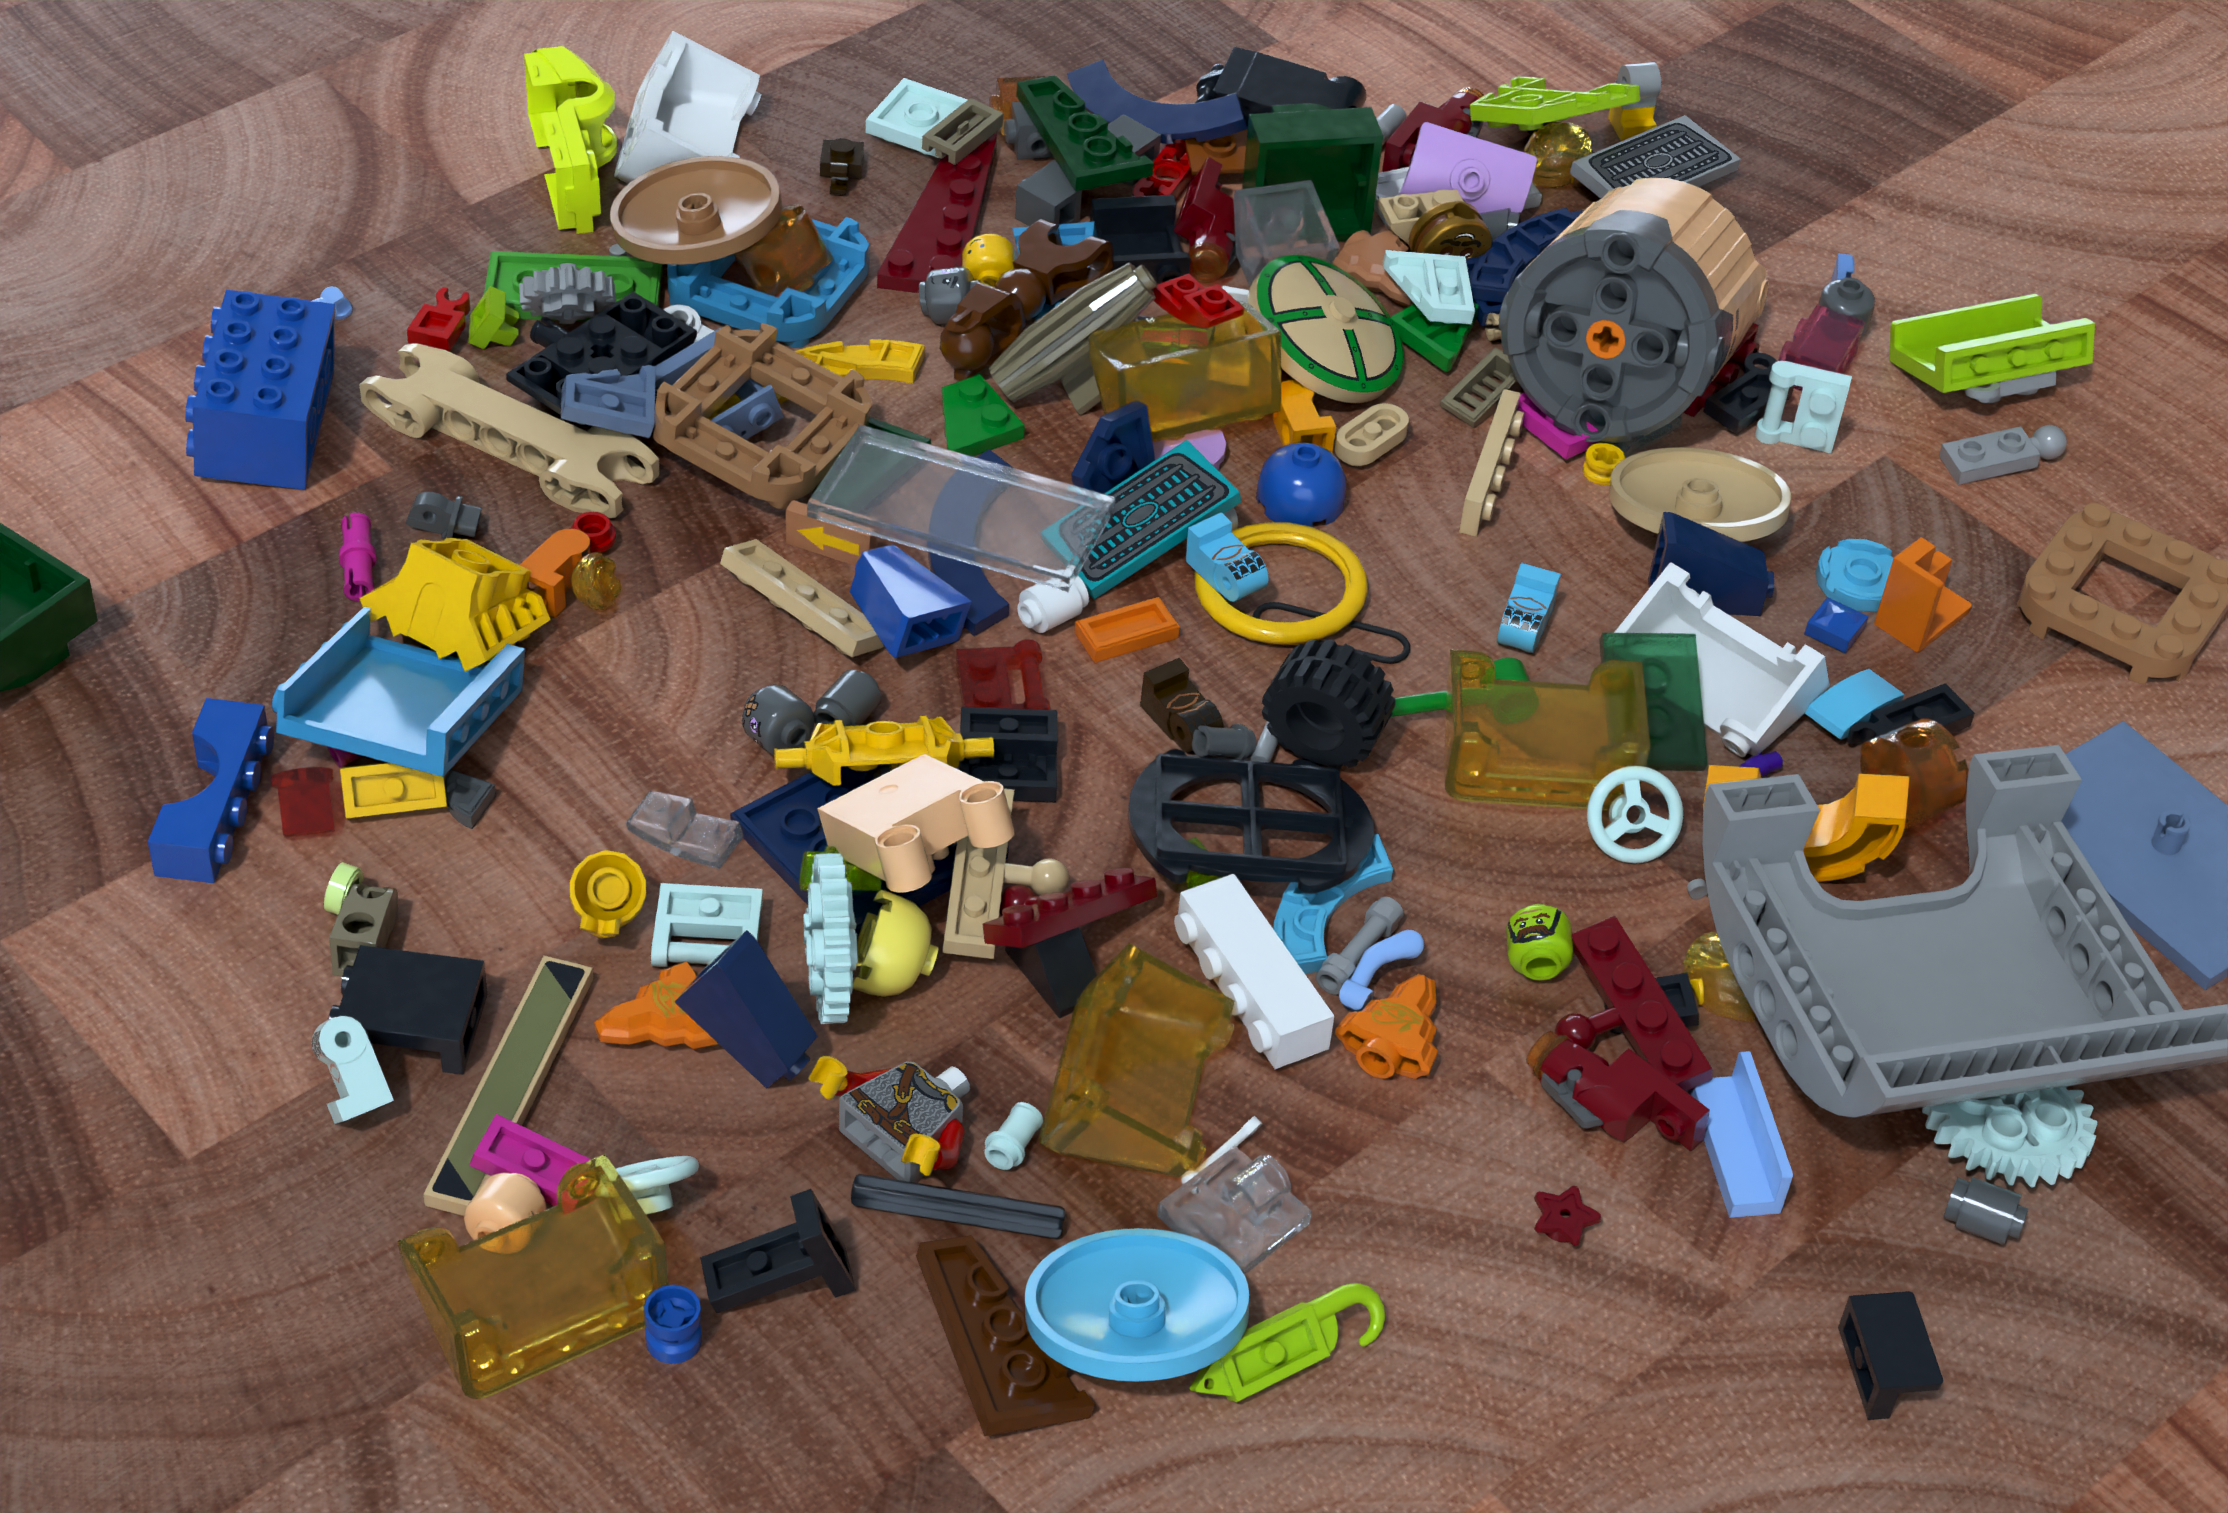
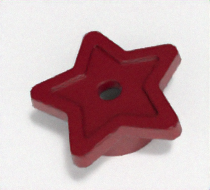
M1571 1186L1560 1195L1539 1191L1534 1197L1536 1204L1542 1212L1534 1229L1537 1233H1545L1555 1241L1570 1242L1572 1245L1577 1246L1580 1244L1584 1228L1601 1222V1214L1582 1203L1580 1190L1577 1186ZM1565 1212L1570 1216L1566 1218L1561 1216L1560 1213Z

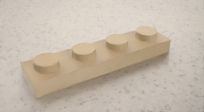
M1503 389L1465 498L1459 533L1477 537L1482 519L1491 520L1497 495L1491 493L1492 491L1498 493L1501 491L1506 467L1501 466V464H1510L1515 446V439L1510 437H1519L1525 412L1517 410L1520 399L1519 392Z
M754 539L724 548L720 562L721 565L734 573L739 581L751 585L768 597L773 605L783 608L799 619L805 628L817 632L830 641L839 652L855 657L884 647L863 613L759 540Z

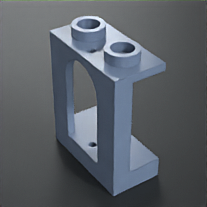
M719 329L656 365L655 386L659 388L664 381L673 385L714 346L715 332ZM749 378L735 392L741 402L712 418L711 421L747 440L784 416L773 387L769 384L763 388L761 384Z

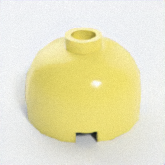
M880 890L873 901L883 905L878 915L867 913L857 939L858 964L856 966H861L859 977H853V989L871 995L886 997L899 995L911 988L920 973L929 976L937 958L938 946L930 944L931 925L926 914L915 903L899 895Z

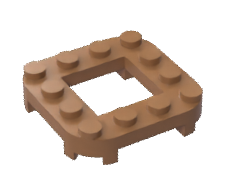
M761 323L760 331L751 329L732 331L730 326L726 325L715 332L714 346L673 385L665 381L660 385L655 404L653 438L671 452L755 498L767 501L775 508L784 509L789 506L792 500L802 498L810 493L865 436L868 430L872 407L871 398L864 388L865 378L853 369L843 378L776 342L778 328ZM749 378L765 387L770 384L779 395L817 415L786 447L777 444L770 452L708 418Z
M2089 503L2084 507L2083 511L2073 514L2064 522L2030 567L2017 601V607H2021L2025 616L2031 621L2029 631L2044 640L2049 631L2054 629L2131 665L2132 669L2128 680L2146 685L2148 677H2174L2179 682L2188 674L2194 658L2218 623H2223L2228 612V561L2217 559L2191 546L2187 542L2159 532L2145 523L2112 512L2100 503ZM2108 555L2182 590L2158 625L2153 627L2134 616L2125 614L2088 595L2077 592L2075 589L2094 564L2098 566L2104 556Z

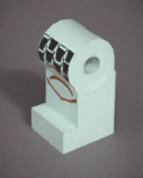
M339 1016L320 1024L313 1033L311 1043L316 1057L327 1064L340 1099L327 1104L334 1124L344 1122L394 1101L372 1045L361 1023L352 1017Z

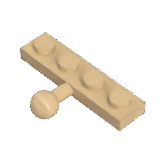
M1004 789L1011 815L1014 790ZM969 836L958 840L943 953L994 959L995 945L985 944L982 924L999 918L1003 883L1031 886L1038 896L1047 893H1064L1069 884V873L1065 865L1052 858L1040 860L1034 866L1005 863L1008 841L996 847L977 848L970 843Z

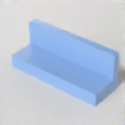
M1739 1052L1732 1076L1712 1078V1080L1689 1089L1688 1093L1710 1109L1704 1142L1729 1218L1779 1214L1782 1211L1793 1173L1751 1052Z

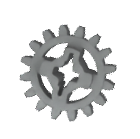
M563 263L557 268L549 267V270L534 271L533 277L524 276L523 283H519L520 305H522L523 311H531V316L533 317L542 315L549 319L559 320V324H574L576 320H585V317L596 316L616 303L615 283H613L612 276H605L604 271L592 272L590 267L580 269L576 267V264Z

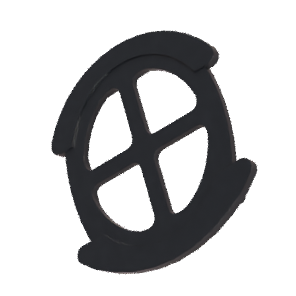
M1172 749L1156 756V759L1136 779L1130 793L1128 821L1133 839L1144 857L1153 867L1174 883L1186 882L1190 870L1217 877L1235 874L1238 880L1298 882L1300 891L1307 894L1318 893L1337 886L1352 877L1366 862L1372 848L1374 824L1371 813L1363 799L1350 785L1340 778V771L1338 769L1321 767L1307 760L1297 759L1292 764L1187 756L1182 750ZM1235 779L1240 783L1241 806L1171 800L1181 790L1210 780ZM1261 782H1272L1300 791L1320 803L1329 813L1260 808L1258 784ZM1174 822H1189L1238 827L1243 833V854L1210 852L1201 849L1179 835L1171 824ZM1264 829L1323 833L1329 835L1332 841L1320 851L1299 859L1262 856L1261 831Z

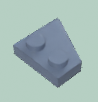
M650 365L642 366L639 374L620 376L621 374L618 369L604 370L598 374L579 373L566 375L562 386L561 419L650 438L655 424L656 367Z

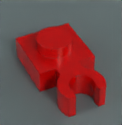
M442 287L436 293L437 305L423 304L407 328L409 344L417 343L450 352L465 329V316L470 312L469 293L464 292L459 299L451 301L449 300L448 288Z

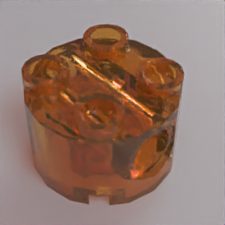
M798 204L782 207V213L777 224L765 237L750 247L734 254L737 263L752 288L772 296H777L787 287L800 292L807 290L815 282L812 275L833 260L830 250L811 217L803 206Z
M1929 718L1907 723L1865 741L1861 746V774L1909 777L1904 831L1946 813L1963 803L1967 794L1969 769L1965 759L1957 761L1953 750L1960 748L1954 736L1941 724Z

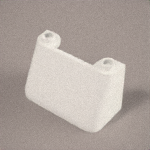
M672 31L647 72L637 93L614 177L629 184L652 169L679 160L705 156L740 158L739 155L733 153V148L741 119L745 113L751 116L760 101L761 94L756 92L760 75Z
M1670 562L1603 646L1605 656L1610 663L1607 668L1619 681L1628 685L1633 681L1720 736L1723 744L1736 755L1745 757L1747 753L1753 756L1760 754L1805 714L1808 706L1816 698L1829 689L1830 684L1825 656L1806 644L1798 654H1796L1795 646L1788 642L1783 648L1713 606L1710 594L1702 591L1699 595L1693 589L1688 588L1686 582L1690 579V574Z

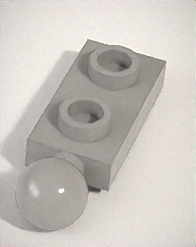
M2045 425L2038 428L2033 436L2029 438L2020 426L1943 443L1939 457L1956 483L1960 485L2036 468L2040 458L2050 460L2059 457L2066 449L2067 438L2063 430L2054 425Z

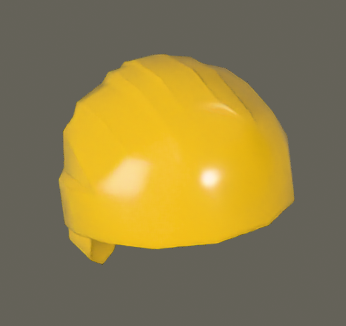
M604 850L589 855L574 869L570 880V902L575 913L581 918L580 929L598 938L619 935V928L630 923L640 913L646 899V879L642 870L625 853Z

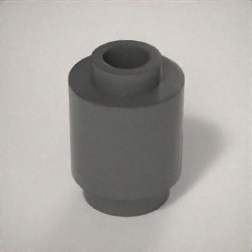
M846 670L816 702V710L813 713L815 725L817 726V723L833 724L834 720H842L843 726L861 725L881 703V693L875 679L862 671Z
M1957 1177L1943 1218L1956 1222L1955 1228L2004 1245L2007 1236L2019 1238L2028 1208L2019 1205L2021 1194L1972 1177L1970 1182Z

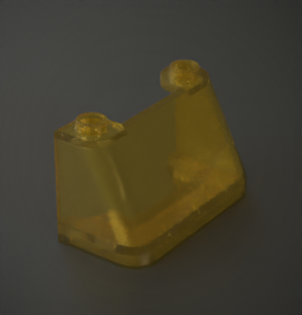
M1450 649L1447 665L1444 756L1445 790L1449 796L1456 800L1467 802L1587 809L1593 790L1605 776L1627 766H1646L1650 751V738L1642 662L1623 660L1604 662L1594 668L1588 685L1495 679V663L1490 656L1477 651ZM1623 783L1611 790L1604 801L1602 810H1609L1613 800L1624 794Z
M1128 943L1087 985L1075 1006L1040 1131V1145L1062 1155L1179 1178L1188 1170L1195 1171L1204 1157L1206 1145L1202 1143V1131L1189 1125L1204 1060L1214 1050H1223L1232 1036L1234 1024L1230 1022L1235 1000Z
M606 1154L587 1162L576 1164L565 1172L557 1187L558 1205L458 1247L452 1233L442 1227L421 1229L413 1235L397 1241L401 1262L450 1369L466 1396L472 1399H482L494 1395L646 1327L644 1305L647 1297L654 1290L669 1285L665 1242Z

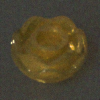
M600 552L590 553L578 561L572 572L571 580L574 594L588 608L603 611L616 604L615 598L621 591V583L614 575L616 565L612 559L602 556Z

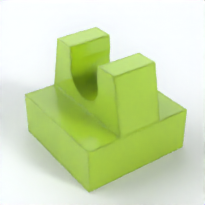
M492 286L485 292L470 314L468 343L481 349H485L490 341L509 347L518 336V329L513 326L519 319V312L505 305L506 292Z

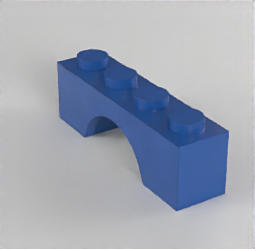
M206 698L192 731L198 767L209 772L215 778L199 794L187 800L162 805L148 839L154 876L215 883L221 865L228 864L231 859L233 850L232 836L235 828L242 827L245 822L249 792L256 791L258 788L262 758L264 755L269 756L273 749L274 728L267 725L264 705Z

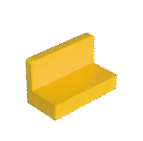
M389 762L340 768L346 818L447 807L444 777Z

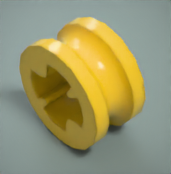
M1596 443L1591 445L1585 455L1586 461H1584L1582 469L1584 476L1594 484L1610 485L1613 469L1619 462L1625 459L1624 452L1613 444Z

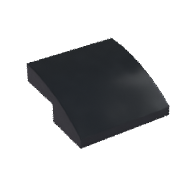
M961 707L960 733L963 740L992 737L994 757L964 758L963 761H959V770L984 782H998L1003 785L1004 789L1014 790L1013 801L1056 802L1057 710Z

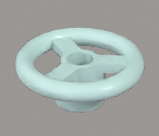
M1644 766L1623 767L1605 776L1593 790L1587 808L1588 827L1595 843L1610 857L1625 863L1648 862L1663 855L1678 838L1683 823L1682 801L1672 782L1660 772ZM1639 781L1655 786L1663 794L1669 810L1668 820L1650 813L1648 803L1641 797ZM1623 783L1624 794L1615 798L1609 808L1611 824L1604 828L1602 823L1604 801L1611 790ZM1635 805L1638 807L1640 815L1636 822L1630 823L1626 816L1627 810ZM1644 828H1649L1662 834L1656 842L1640 849L1626 848L1614 842L1624 833H1636Z
M674 1156L639 1162L597 1175L591 1182V1189L598 1195L626 1193L631 1216L655 1213L674 1206L669 1184L694 1175L699 1169V1162L691 1156Z

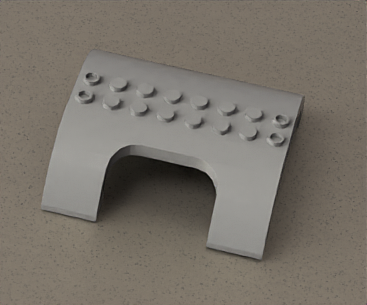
M2059 745L1973 755L1969 765L1966 794L1969 874L1967 880L1962 885L1943 891L1864 901L1841 900L1823 890L1811 874L1803 849L1820 809L1799 774L1708 785L1703 811L1702 845L1705 880L1717 935L1729 966L1779 1059L1800 1089L1820 1107L1839 1116L1855 1118L2228 1061V1004L2183 1010L2061 820L2082 779Z

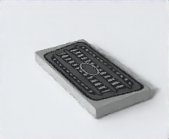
M1684 115L1573 161L1570 174L1602 199L1609 191L1617 187L1631 185L1636 179L1668 178L1700 187L1737 171L1741 159Z

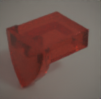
M325 767L298 768L282 771L271 776L272 787L278 789L284 838L335 832L329 783L334 780L333 769Z

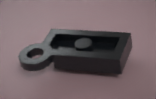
M1758 352L1747 355L1743 364L1745 374L1706 398L1703 412L1736 434L1763 417L1772 386L1769 375L1772 365L1777 360L1766 353ZM1754 365H1763L1766 369H1760ZM1794 385L1789 387L1786 401L1791 399Z

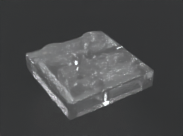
M1236 1146L1160 1201L1157 1211V1217L1175 1232L1205 1241L1227 1254L1240 1267L1244 1275L1310 1224L1312 1211L1291 1194L1289 1177L1284 1168L1274 1158L1262 1154L1251 1160Z

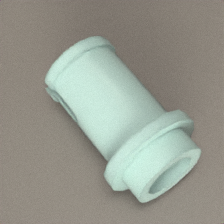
M1016 1103L999 1130L990 1133L985 1140L986 1149L984 1153L989 1163L1002 1170H1008L1013 1166L1021 1164L1025 1157V1147L1034 1133L1043 1124L1041 1113L1028 1103Z

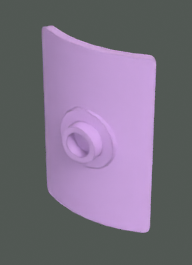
M1424 122L1420 127L1412 161L1399 195L1436 192L1442 189H1457L1463 201L1474 206L1479 213L1511 208V212L1522 213L1532 183L1537 158L1518 150Z

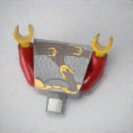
M822 1056L819 1058L808 1079L811 1082L823 1084L820 1088V1093L826 1099H833L835 1095L840 1096L839 1131L897 1180L918 1183L924 1175L929 1176L932 1170L951 1169L957 1164L965 1136V1129L962 1125L963 1104L960 1098L970 1091V1084L966 1076L958 1068L951 1066L934 1078L915 1062L906 1061L892 1069L856 1073L847 1071L845 1065L833 1057Z

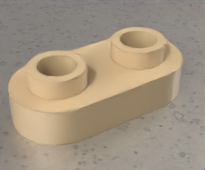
M1382 403L1371 406L1337 431L1335 442L1337 457L1352 466L1372 463L1406 438L1409 423L1407 413L1402 408L1393 404Z

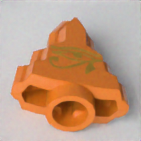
M686 961L661 970L659 980L641 986L634 1000L615 1005L597 1019L594 1025L600 1042L630 1045L652 1040L664 1047L685 1043L692 1049L718 1044L674 1002L696 978V974L689 963Z
M1417 974L1398 984L1388 998L1371 1000L1362 1011L1349 1012L1336 1027L1335 1035L1342 1041L1345 1049L1356 1055V1061L1366 1073L1380 1079H1387L1393 1076L1394 1072L1412 1079L1430 1074L1438 1054V1049L1432 1044L1437 1028L1430 1019L1436 1007L1435 980L1425 977V975Z

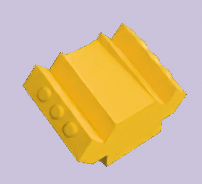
M445 538L444 541L420 539L415 543H411L406 561L399 574L359 598L363 608L371 609L370 623L386 615L393 637L400 633L409 636L435 650L439 660L457 651L464 672L486 661H491L506 644L515 646L517 641L521 642L528 638L531 632L550 621L542 596L526 589L531 570L467 539Z

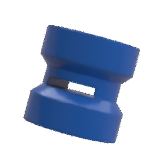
M667 1285L654 1290L647 1297L644 1305L647 1350L652 1357L660 1362L668 1364L683 1363L691 1359L699 1351L702 1343L700 1300L693 1291L680 1285Z

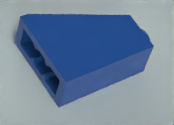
M894 544L862 552L861 557L856 563L855 576L849 591L889 654L895 658L958 641L972 603L971 600Z

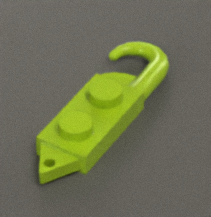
M1360 1283L1342 1285L1307 1303L1301 1302L1246 1329L1234 1348L1216 1362L1201 1369L1189 1389L1199 1393L1225 1395L1227 1400L1238 1402L1331 1356L1330 1353L1334 1350L1338 1339V1325L1335 1314L1354 1304H1362L1369 1311L1370 1325L1358 1340L1362 1347L1368 1346L1377 1339L1383 1330L1385 1321L1384 1304L1378 1293L1369 1286ZM1208 1379V1385L1205 1387L1204 1382Z

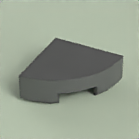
M450 770L446 777L445 793L447 808L450 814L462 825L473 829L496 797L495 784L454 770Z

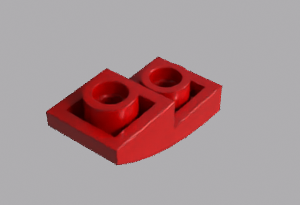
M1190 274L1160 283L1153 290L1156 297L1153 301L1175 318L1196 327L1210 328L1244 314V307L1219 284L1204 288Z

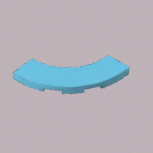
M1375 834L1373 837L1371 852L1360 870L1346 881L1330 889L1312 894L1300 891L1298 882H1290L1283 893L1282 901L1274 920L1273 930L1305 974L1318 972L1322 967V963L1327 959L1324 945V930L1337 908L1357 892L1392 880L1393 867L1379 834Z

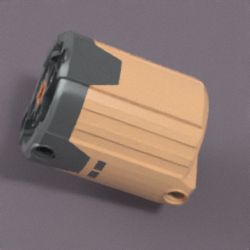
M1668 178L1636 179L1631 185L1617 187L1609 191L1599 201L1593 202L1515 278L1510 290L1504 297L1499 315V330L1501 331L1503 354L1508 355L1512 370L1524 392L1543 413L1554 420L1553 425L1573 435L1582 437L1581 434L1590 436L1585 439L1588 442H1630L1633 437L1650 433L1669 424L1680 416L1697 396H1702L1733 355L1751 325L1761 316L1768 292L1766 268L1755 260L1751 242L1735 220V216L1727 208H1724L1715 201L1712 194L1689 183ZM1587 421L1597 428L1598 431H1589L1586 424Z

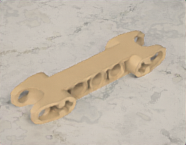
M417 343L404 345L397 352L400 357L399 369L405 374L406 378L391 379L375 375L367 377L359 384L361 402L393 429L410 437L420 438L433 428L539 476L540 487L545 495L555 503L574 512H600L608 518H615L623 511V493L613 481L625 480L646 484L653 482L659 476V458L651 449L631 434L592 426L588 431H585L479 383L478 373L467 360L443 349ZM413 357L419 360L420 367L415 364ZM375 392L383 396L392 405L382 402ZM627 455L638 458L643 463L645 469L634 463ZM599 493L607 499L608 504L600 500Z

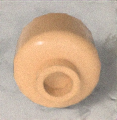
M504 1172L494 1174L483 1182L467 1205L464 1215L466 1230L475 1243L487 1252L501 1255L519 1253L530 1243L544 1221L547 1211L545 1199L537 1184L523 1174Z

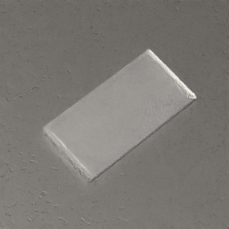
M859 425L809 499L807 516L1069 592L1114 512L1116 497Z

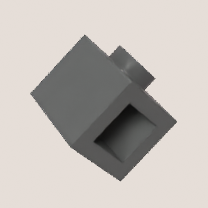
M1012 102L1011 119H1005L1004 134L1006 143L1013 144L1017 160L1054 157L1021 102Z

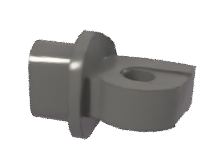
M422 492L417 494L411 505L406 525L441 534L442 538H453L454 533L474 538L482 508L462 503L463 496L457 495L454 502L439 493Z

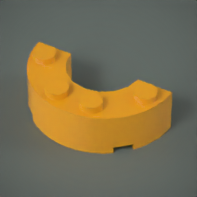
M1709 765L1705 793L1709 784L1760 779L1759 768ZM1859 774L1855 787L1844 798L1829 804L1817 805L1820 812L1803 849L1810 872L1817 882L1844 879L1865 872V864L1878 857L1884 860L1895 849L1905 828L1909 788L1908 776Z

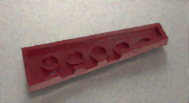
M997 134L989 137L956 165L948 162L949 155L940 159L878 270L877 288L919 293V284L926 280L927 274L930 271L962 266L963 250L976 234L997 149Z

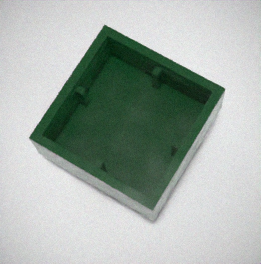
M1304 103L1272 105L1271 113L1249 114L1240 203L1241 225L1249 247L1347 241L1351 235L1361 230L1368 231L1371 234L1383 134L1372 107L1331 109L1319 104Z
M0 523L1 692L24 686L36 680L69 657L67 643L98 621L90 579Z

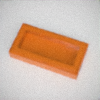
M1156 597L1075 621L1074 633L1093 662L1097 663L1178 639L1180 626L1162 600Z

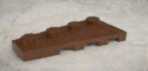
M973 1236L921 1242L916 1258L984 1436L1089 1419L1095 1404L1085 1390L1078 1392L1066 1375L1069 1368L1048 1356L1032 1339L1026 1324L1025 1310L1020 1311L1007 1294L1009 1286Z

